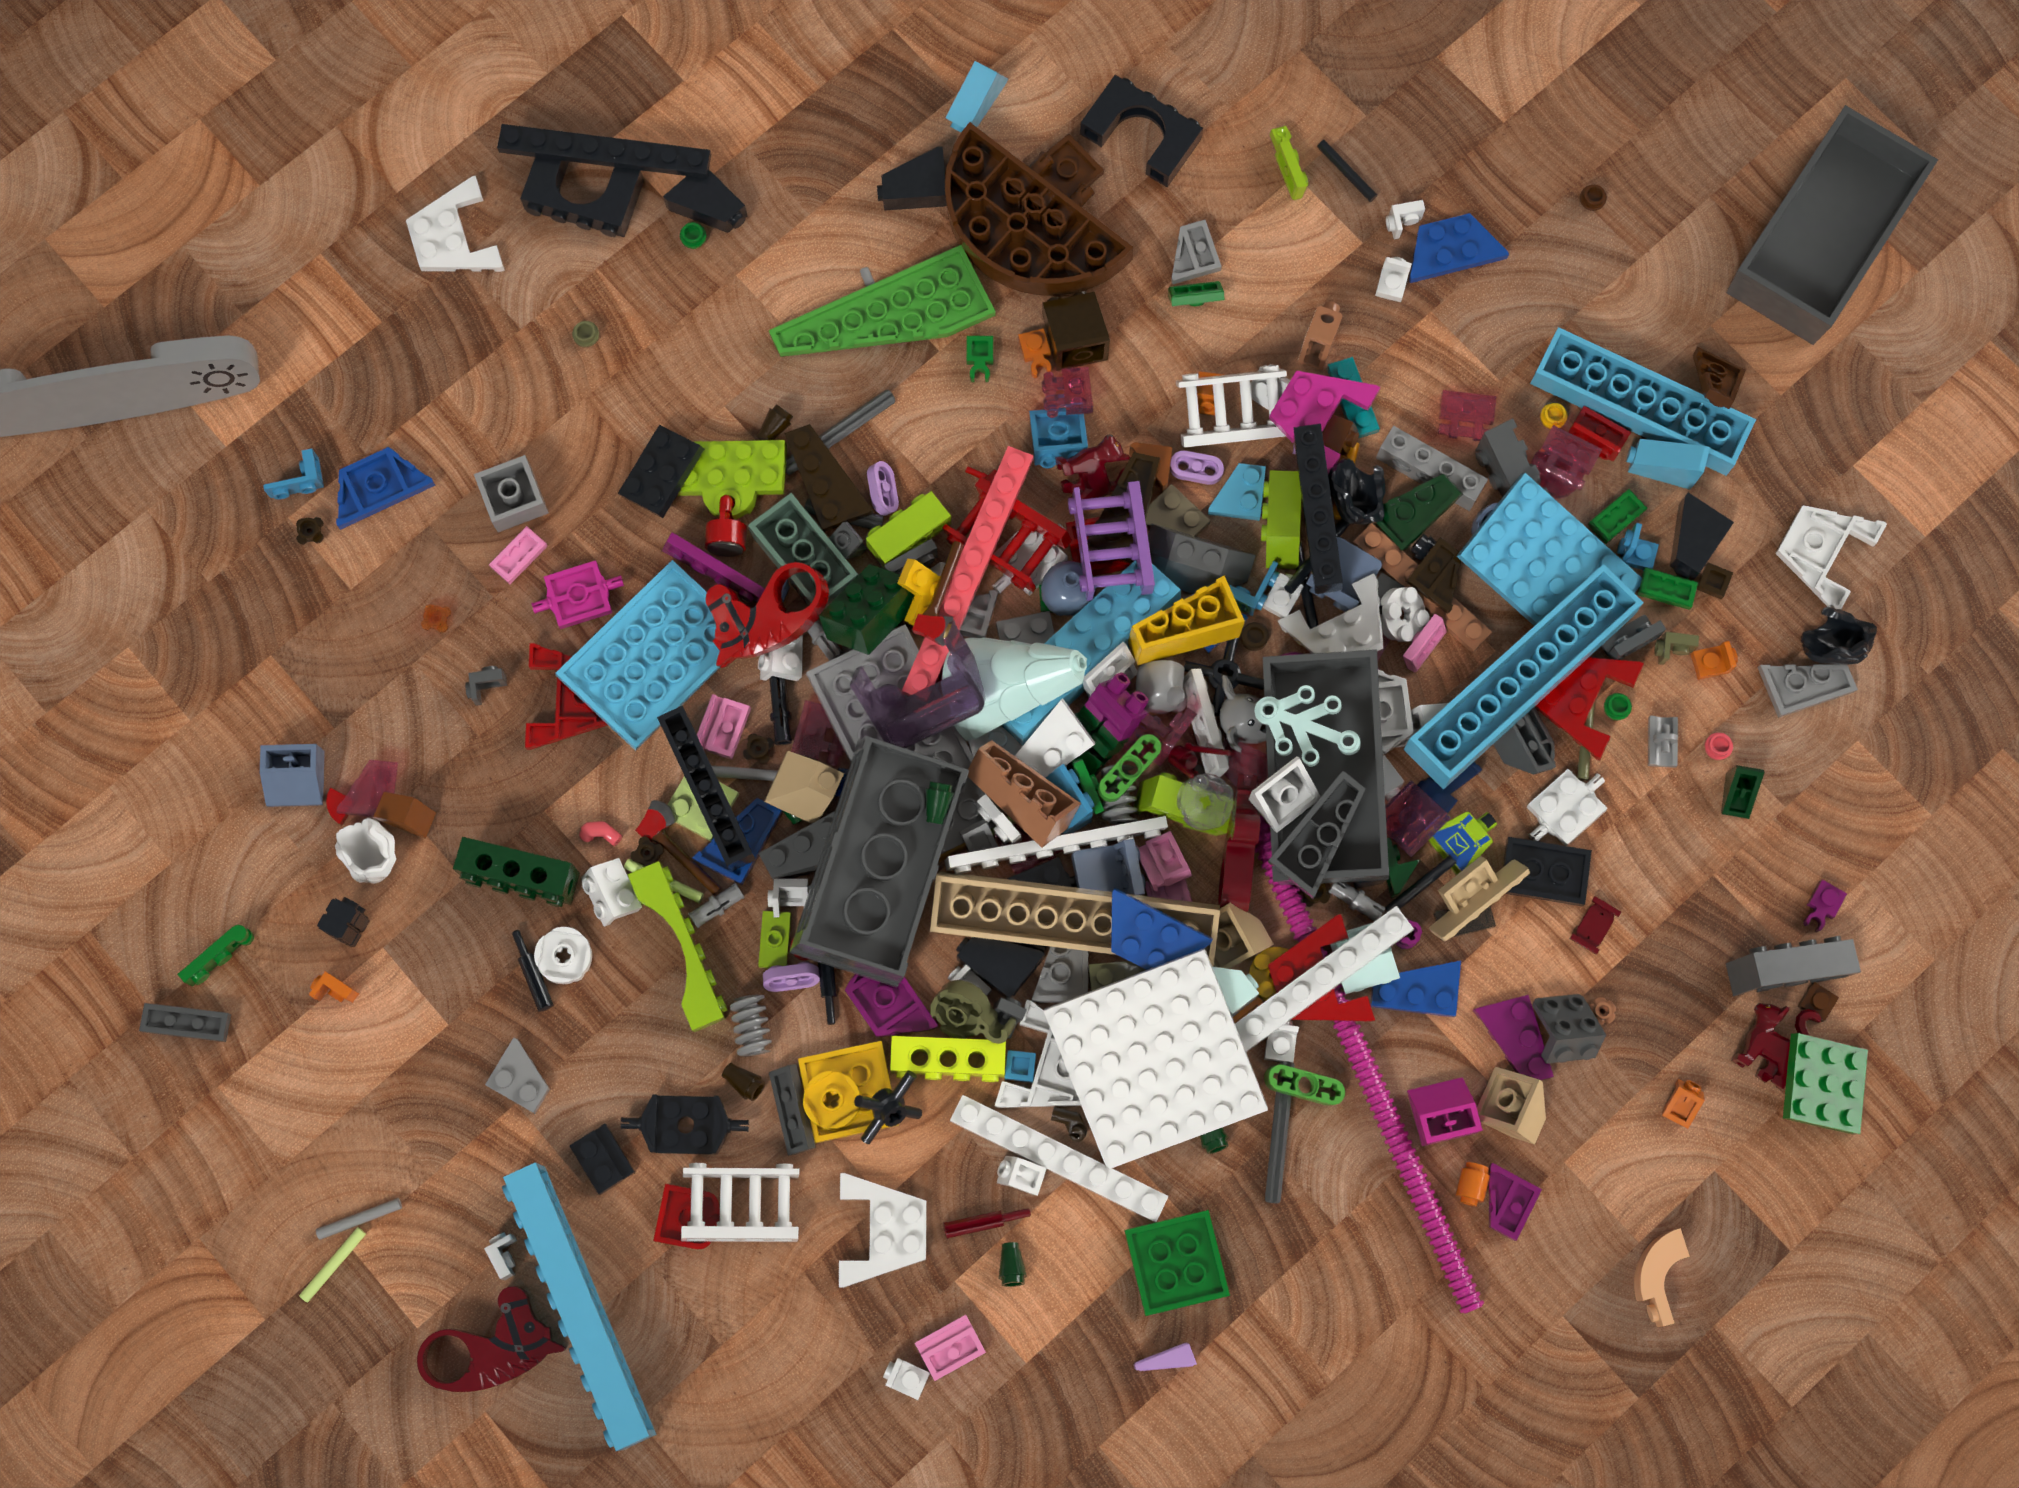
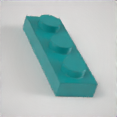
M1353 357L1327 365L1326 369L1329 377L1362 382ZM1342 398L1340 406L1344 417L1354 422L1358 429L1359 438L1379 432L1380 428L1372 406L1367 411Z

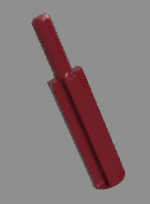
M1029 1208L1001 1214L1000 1210L943 1222V1229L948 1239L1004 1226L1003 1222L1030 1217L1031 1212Z

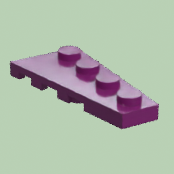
M673 532L662 549V552L692 567L697 572L714 579L717 584L738 592V596L749 603L753 601L758 603L765 590L762 586Z

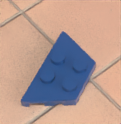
M1470 213L1421 225L1417 233L1409 282L1414 283L1505 260L1508 258L1509 253Z
M387 447L339 470L338 482L340 490L337 497L339 511L336 524L340 530L436 485L432 478L423 474L413 464L404 460L390 447Z
M1116 888L1113 889L1111 952L1148 970L1201 950L1211 944L1213 938Z

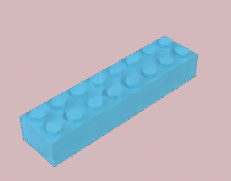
M1559 327L1530 383L1580 408L1586 406L1617 425L1648 440L1708 446L1710 450L1706 467L1725 476L1735 466L1756 419L1731 407L1730 409L1717 407L1711 404L1709 399L1705 398L1703 394Z
M1136 560L1121 574L1134 573V570H1137ZM1152 564L1155 581L1152 594L1141 595L1140 586H1135V584L1105 587L1044 644L1078 650L1087 658L1085 676L1122 642L1130 650L1128 639L1131 627L1156 612L1164 611L1173 606L1174 602L1180 600L1181 589ZM1083 683L1047 704L1039 705L1001 726L1023 746L1062 698L1069 706L1085 691Z

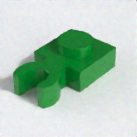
M967 336L966 362L967 365H974L970 369L971 382H975V375L979 372L985 375V382L990 380V370L986 365H993V336Z

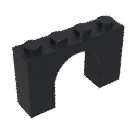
M1114 75L1081 121L1080 135L1102 148L1122 121L1132 117H1143L1153 121L1160 128L1163 140L1148 160L1145 174L1168 188L1201 141L1203 127L1195 119L1186 118L1179 114L1173 106L1161 103L1152 93L1148 91L1143 92L1138 89L1129 79Z
M535 157L520 198L524 209L529 214L549 216L559 223H566V221L574 223L584 230L596 229L609 237H616V235L625 237L644 183L641 170L614 167L608 186L600 198L591 203L576 204L566 200L560 194V187L570 161Z

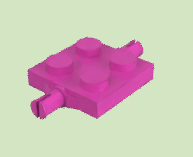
M595 560L544 576L547 587V599L532 602L531 604L535 614L551 609L555 614L559 628L563 629L613 613L609 602V590L622 587L624 583L621 575L605 580Z

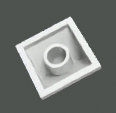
M1296 756L1251 792L1249 800L1272 829L1278 833L1315 804L1321 796L1302 761Z

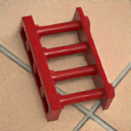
M980 477L976 482L975 487L979 493V501L957 530L947 524L943 526V530L947 535L946 540L951 545H953L954 541H958L965 546L968 539L966 535L973 527L992 484L986 479ZM1016 499L1008 520H1013L1015 517L1021 521L1022 527L999 557L992 554L989 565L1010 577L1011 583L1021 590L1027 588L1034 592L1036 586L1030 578L1031 574L1052 546L1056 547L1059 545L1066 549L1072 540L1067 530ZM1037 531L1043 535L1042 538L1044 540L1022 570L1019 571L1008 564L1030 533Z

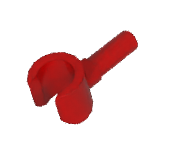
M968 466L965 472L977 478L982 477L992 483L997 470L993 469L987 475Z

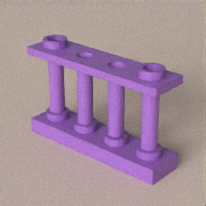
M1128 482L1127 490L1122 495L1081 499L1080 488H1074L1072 498H1068L1069 513L1075 516L1083 575L1079 576L1080 591L1086 593V600L1090 601L1093 599L1094 588L1127 584L1140 586L1141 595L1152 594L1155 581L1140 482ZM1120 506L1129 510L1130 518H1126V521L1085 525L1083 510ZM1121 532L1132 534L1134 544H1130V547L1088 551L1086 536ZM1123 558L1136 560L1137 570H1134V573L1092 577L1090 562Z

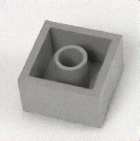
M525 455L474 474L488 514L497 532L549 513L531 465Z

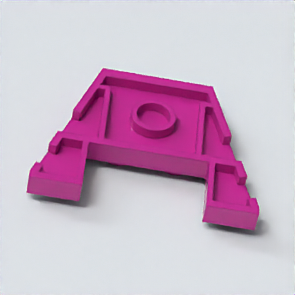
M1296 370L1272 410L1269 419L1293 443V427L1321 424L1323 432L1342 398L1368 411L1378 395L1380 387L1373 384ZM1324 446L1329 474L1330 469L1338 462L1340 454Z

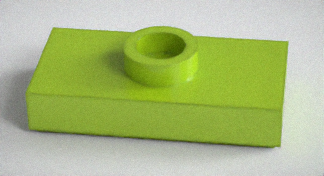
M763 911L759 968L788 965L791 912H780V917H774L773 911Z

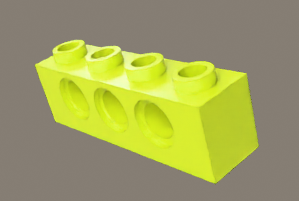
M892 1036L890 1071L895 1073L896 1078L902 1079L907 1070L915 1074L925 1075L927 1080H942V1075L953 1076L955 1081H970V1076L982 1077L983 1082H999V1077L1005 1078L1006 1041L996 1044L985 1039ZM919 1051L928 1055L927 1062L922 1066H917L912 1062L913 1055ZM945 1053H953L957 1058L956 1063L951 1067H945L940 1062L941 1056ZM981 1054L985 1058L984 1065L980 1068L970 1066L968 1062L970 1056Z

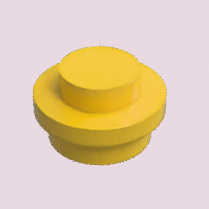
M1558 403L1545 405L1540 413L1542 424L1553 430L1563 427L1568 418L1566 409Z

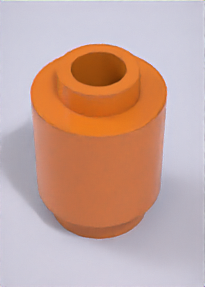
M1466 1162L1465 1168L1461 1170L1456 1196L1461 1198L1460 1203L1477 1207L1478 1202L1484 1203L1490 1178L1488 1167Z

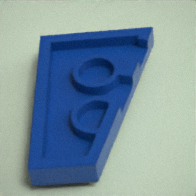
M756 798L736 817L755 859L758 858V853L763 849L782 814V810L759 798ZM714 838L701 852L699 851L692 857L693 860L743 885L755 863L753 861L730 872Z
M1461 961L1400 972L1399 979L1392 980L1386 984L1372 986L1370 1005L1375 1008L1456 1017Z

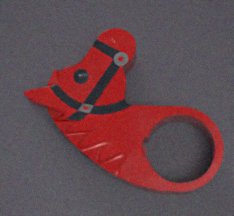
M793 562L785 564L772 575L754 608L740 602L737 594L732 589L721 584L711 587L707 591L705 600L716 623L713 643L720 650L716 665L725 668L735 659L752 658L772 652L793 642L808 631L819 619V615L823 612L828 602L829 588L823 575L803 563ZM796 573H810L816 584L814 600L804 610L786 612L787 609L783 605L781 598L784 583Z

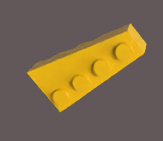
M1225 576L1216 579V582L1212 585L1196 590V593L1186 599L1182 598L1174 602L1170 608L1164 611L1160 610L1134 624L1131 627L1128 645L1137 665L1239 638L1245 620Z

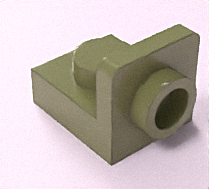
M1665 632L1660 640L1657 639L1655 643L1654 654L1658 656V664L1664 665L1669 660L1670 650L1675 655H1689V653H1692L1699 645V636Z

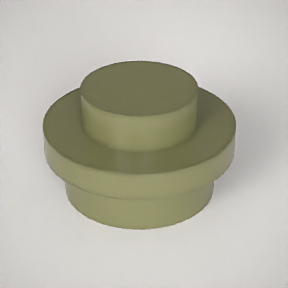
M581 321L574 327L572 336L577 345L591 347L599 339V330L594 323Z

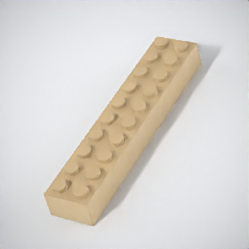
M939 871L936 875L930 932L1115 954L1111 952L1112 892ZM1128 894L1213 938L1211 944L1205 947L1211 965L1214 966L1220 905Z

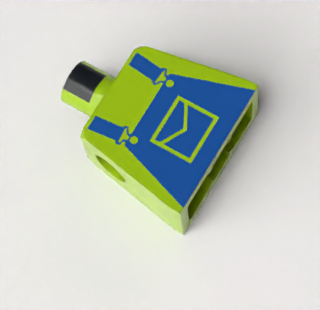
M1467 811L1433 829L1425 838L1443 859L1448 855L1453 856L1457 864L1451 869L1458 875L1479 858L1492 844L1493 840L1487 832L1493 829L1497 822L1488 812L1476 820Z

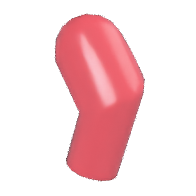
M604 821L587 822L581 827L579 837L584 842H590L594 837H603L613 846H616L623 837Z

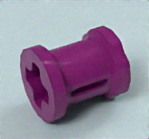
M1408 920L1414 928L1412 931L1413 936L1410 939L1405 937L1395 943L1398 947L1410 949L1419 942L1422 929L1417 922Z

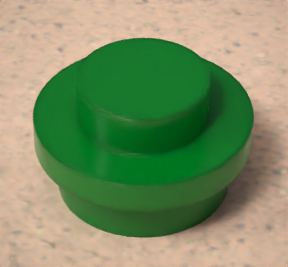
M687 223L680 231V240L687 248H699L706 241V231L698 223Z
M1613 693L1606 698L1603 708L1605 714L1610 719L1619 721L1629 716L1632 704L1626 695Z

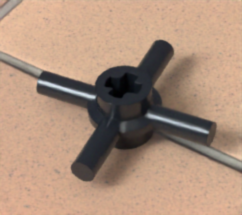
M1239 638L1228 640L1223 659L1215 661L1211 666L1185 661V672H1189L1191 669H1201L1203 676L1208 677L1211 686L1215 688L1212 702L1215 716H1220V709L1226 695L1222 688V671L1228 672L1227 676L1233 689L1239 684L1264 690V679L1241 674L1239 666L1233 662Z
M907 1070L893 1091L889 1088H884L876 1092L872 1098L861 1095L856 1096L854 1100L856 1107L873 1110L874 1119L861 1136V1140L864 1143L870 1144L884 1124L888 1127H893L901 1123L905 1117L921 1118L922 1110L905 1105L903 1098L917 1078L915 1073Z

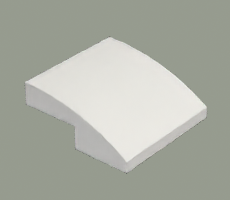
M1124 642L1118 645L1084 676L1083 687L1088 698L1095 691L1099 683L1108 681L1115 674L1122 672L1130 680L1137 675V669L1133 664L1135 659Z

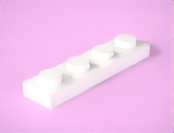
M1191 669L1184 677L1183 690L1187 699V708L1197 744L1203 747L1224 749L1221 741L1222 734L1217 727L1214 716V706L1211 704L1208 695L1207 682L1203 677L1201 669ZM1200 752L1207 779L1218 780L1229 769L1227 755Z

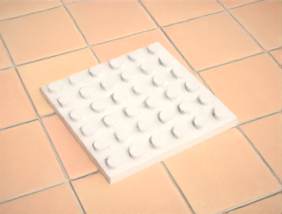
M1205 948L1044 1009L1045 1016L1106 1168H1114L1268 1111L1263 1093Z

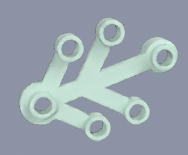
M1304 685L1293 695L1281 700H1277L1274 697H1264L1255 706L1254 711L1257 720L1264 725H1269L1276 741L1275 749L1281 756L1291 754L1293 745L1291 740L1285 737L1280 722L1292 727L1302 750L1303 763L1309 767L1317 765L1320 757L1318 751L1312 747L1306 732L1336 743L1340 752L1345 755H1353L1360 749V738L1354 731L1347 730L1341 733L1312 722L1327 714H1337L1340 712L1342 704L1337 696H1329L1325 699L1324 703L1296 715L1285 711L1300 703L1310 704L1314 701V689L1311 686ZM1308 690L1312 695L1309 699H1303L1301 693ZM1330 701L1338 702V707L1333 710L1329 709L1327 705ZM1272 706L1274 711L1272 714L1266 715L1263 712L1264 708ZM1346 737L1354 739V743L1351 746L1343 744V740ZM1287 742L1289 749L1281 751L1279 750V745ZM1308 753L1316 755V759L1312 762L1306 761L1305 757Z

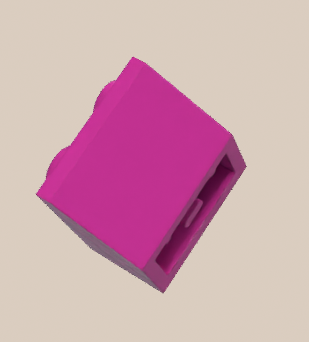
M1463 1077L1407 1090L1422 1146L1477 1134L1483 1130L1475 1101Z

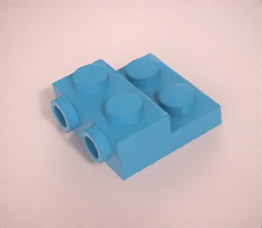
M1083 406L1029 411L1034 465L1052 468L1056 465V457L1062 456L1065 459H1069L1081 450L1088 448Z

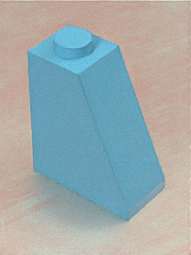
M974 61L946 116V119L952 121L950 127L959 132H962L969 122L978 127L1006 85L1008 78Z
M1640 439L1635 447L1631 446L1626 458V462L1630 463L1628 473L1691 490L1704 473L1710 447Z

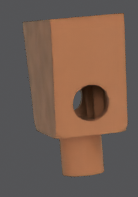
M1328 301L1324 307H1317L1306 333L1298 362L1323 371L1343 317L1339 313L1340 306L1337 303Z

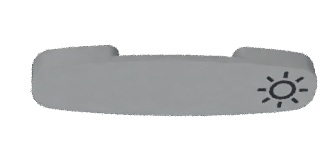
M227 335L159 342L150 348L151 359L85 368L26 379L23 373L16 369H1L0 437L81 427L145 416L246 393L256 388L260 382L258 355L254 346L248 340Z

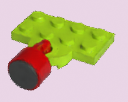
M785 440L693 441L705 450L679 491L678 496H703V501L710 513L719 518L711 520L706 524L705 549L708 552L723 557L741 555L746 550L747 526L740 522L741 517L747 513L750 515L756 505L757 495H784L787 443Z

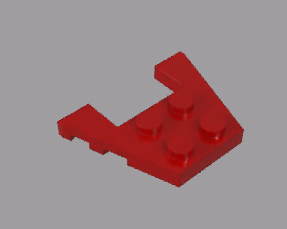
M530 643L529 646L530 670L558 671L571 658V656L565 655L562 652L550 650L535 643ZM557 677L555 723H526L525 748L532 750L608 726V724Z
M1587 658L1544 697L1535 708L1558 728H1562L1577 744L1588 750L1596 760L1601 761L1611 736L1585 726L1586 720L1606 678L1634 688L1644 663L1639 661Z
M1341 914L1333 917L1268 964L1276 993L1323 960L1321 948L1349 939ZM1334 989L1291 1019L1305 1021H1376L1368 996L1339 1004Z

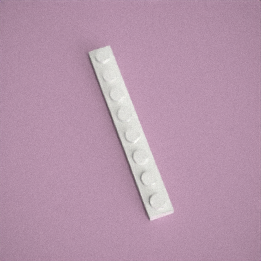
M1166 816L1057 836L1043 848L1035 841H1028L948 856L944 861L946 871L954 870L955 874H962L972 871L971 867L982 865V869H989L999 866L998 862L1009 860L1010 864H1016L1026 861V857L1036 855L1037 859L1053 856V851L1063 850L1064 854H1070L1080 851V846L1090 845L1091 849L1107 846V841L1117 840L1119 843L1123 840L1134 839V836L1144 835L1145 839L1161 836V831L1165 830L1168 824Z
M1395 906L1236 1022L1235 1026L1245 1051H1249L1412 932L1414 928L1399 908Z
M962 1095L950 1119V1122L1037 1165L1045 1167L1047 1170L1155 1223L1169 1197L1117 1170L1106 1168L1104 1164Z

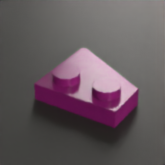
M1490 1163L1489 1228L1513 1241H1517L1542 1189L1502 1167Z

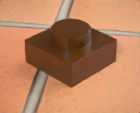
M1813 982L1797 1007L1802 1010H1815L1821 1016V1022H1824L1839 997Z

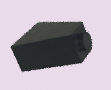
M943 146L936 147L881 175L882 185H877L878 201H883L884 211L945 207Z
M710 170L707 179L686 176L663 196L666 208L669 211L729 233L733 228H739L747 217L745 205Z
M1688 492L1678 505L1670 567L1675 569L1674 571L1678 576L1693 581L1706 565L1734 522Z
M978 937L964 938L956 949L959 952L957 961L964 966L967 964L971 971L1004 998H1013L1045 959V954L1040 950L1000 940Z

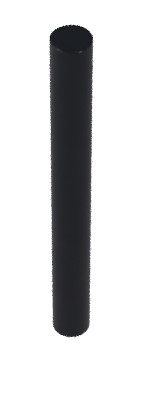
M1341 518L1335 525L1336 537H1340L1351 523ZM1310 556L1284 586L1288 593L1293 594L1312 571Z
M1302 542L1299 545V566L1296 568V571L1305 562ZM1307 576L1301 583L1304 586L1301 596L1309 629H1312L1319 624L1313 595L1309 591L1311 586L1306 584L1309 576Z

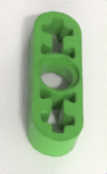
M1151 734L1141 736L1104 776L1098 786V793L1103 800L1107 802L1119 800L1158 757L1161 751V743L1156 736ZM1142 743L1146 745L1152 743L1154 745L1152 748L1154 753L1147 752L1141 761L1137 756L1144 748ZM1126 761L1134 762L1137 766V773L1126 775L1122 770V764ZM1119 776L1122 781L1115 789L1118 793H1106L1107 786L1105 783L1111 785Z
M1282 1064L1269 1067L1264 1074V1082L1270 1090L1327 1106L1339 1104L1345 1097L1343 1084L1339 1080ZM1280 1072L1281 1077L1292 1079L1290 1083L1280 1082L1277 1084V1079L1273 1078V1075ZM1302 1077H1306L1311 1083L1308 1093L1301 1092L1298 1087V1082ZM1319 1088H1331L1336 1093L1334 1097H1330L1328 1093L1318 1092Z

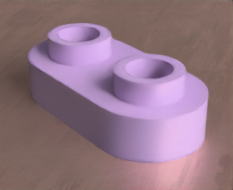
M1179 451L1171 458L1170 471L1178 479L1212 485L1221 480L1224 466L1222 461L1215 456L1190 451ZM1186 464L1188 469L1181 470L1178 465ZM1212 469L1214 474L1207 475L1205 470Z
M879 461L868 468L867 478L872 506L877 513L886 516L898 509L899 501L893 470L886 462Z
M800 962L796 965L788 966L776 965L763 973V986L766 990L772 992L809 988L815 986L820 981L819 968L810 962Z

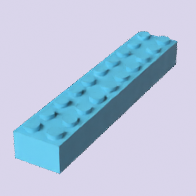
M1603 564L1409 739L1403 750L1442 789H1445L1637 613L1644 602Z
M535 1162L504 1176L503 1179L506 1184L502 1186L503 1192L508 1202L512 1201L517 1211L513 1213L518 1227L520 1229L524 1228L528 1238L524 1242L531 1256L535 1255L539 1263L535 1267L537 1275L542 1283L546 1282L550 1292L546 1294L551 1308L553 1310L557 1309L560 1314L559 1328L563 1336H568L573 1347L569 1348L570 1355L576 1365H581L584 1374L580 1378L586 1392L591 1391L595 1402L592 1403V1408L597 1419H603L607 1430L603 1431L608 1446L610 1448L614 1446L616 1451L625 1450L657 1435L546 1168Z

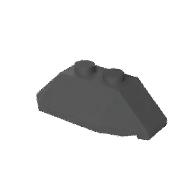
M1153 523L1148 534L1152 564L1182 591L1195 594L1196 590L1212 585L1216 582V579L1225 576L1229 586L1231 585L1235 588L1249 579L1255 554Z
M1535 707L1494 743L1503 763L1533 775L1552 770L1556 767V762L1554 761V741Z

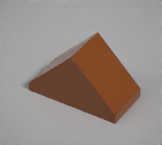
M1138 442L1132 443L1129 450L1130 456H1132L1133 452L1160 458L1161 461L1154 486L1162 494L1168 485L1172 447Z
M383 792L373 818L426 839L436 812L415 797Z

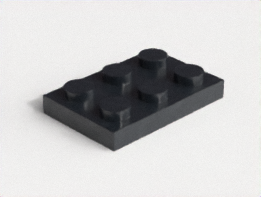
M659 425L618 494L651 513L664 518L705 449L699 444Z
M1508 837L1506 839L1503 867L1510 861L1516 860L1528 867L1530 874L1505 894L1583 907L1586 902L1592 850Z

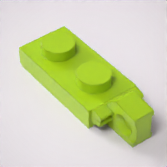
M1286 126L1271 129L1269 135L1276 150L1275 158L1291 199H1301L1308 187V178L1306 173L1301 171L1298 152L1292 148L1290 143L1292 135Z

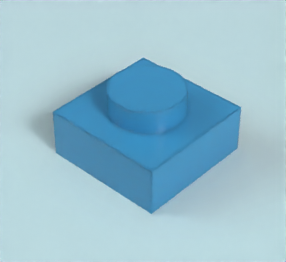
M1008 1050L1005 1080L1033 1083L1036 1053Z

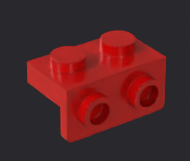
M1584 406L1568 431L1567 436L1575 444L1586 446L1595 451V454L1601 459L1614 462L1631 432Z

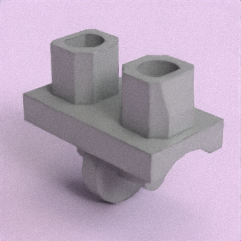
M1649 716L1648 766L1676 768L1678 764V717Z

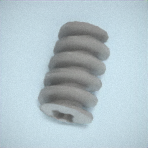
M1114 765L1103 768L1101 775L1104 777ZM1122 765V770L1126 775H1133L1129 774L1128 771L1134 769V766ZM1119 776L1111 785L1105 783L1107 786L1106 793H1118L1115 789L1122 781ZM1131 785L1119 800L1115 802L1104 801L1102 803L1103 808L1108 810L1102 814L1105 821H1109L1110 824L1114 825L1137 821L1136 818H1132L1129 815L1137 812V808L1129 806V803L1137 801V797L1129 795V792L1137 790L1136 786Z
M764 995L739 997L734 999L736 1002L730 1005L731 1011L738 1012L731 1017L732 1021L740 1023L733 1028L734 1033L742 1034L735 1039L736 1044L743 1045V1047L737 1050V1055L747 1057L771 1052L770 1050H765L764 1047L772 1043V1041L763 1038V1035L770 1032V1029L761 1027L762 1023L768 1021V1017L759 1016L760 1012L766 1010V1006L757 1004L758 1001L765 998Z

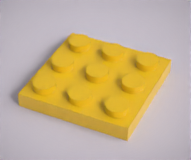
M882 1041L798 1058L804 1092L807 1084L813 1077L826 1071L839 1072L849 1076L857 1085L861 1096L872 1098L881 1089L889 1088L892 1090ZM828 1093L824 1104L826 1107L831 1105L835 1108L838 1106L837 1100L840 1097L838 1094L833 1096L831 1093ZM860 1107L854 1120L839 1129H824L810 1120L815 1144L864 1133L874 1119L873 1110ZM884 1124L881 1129L890 1128V1127H888V1126H886V1125Z

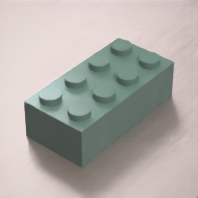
M792 493L748 524L751 536L778 569L785 564L799 562L812 567L823 575L829 588V598L826 607L858 576V573ZM796 573L789 577L788 581L809 606L816 594L815 581L810 573Z

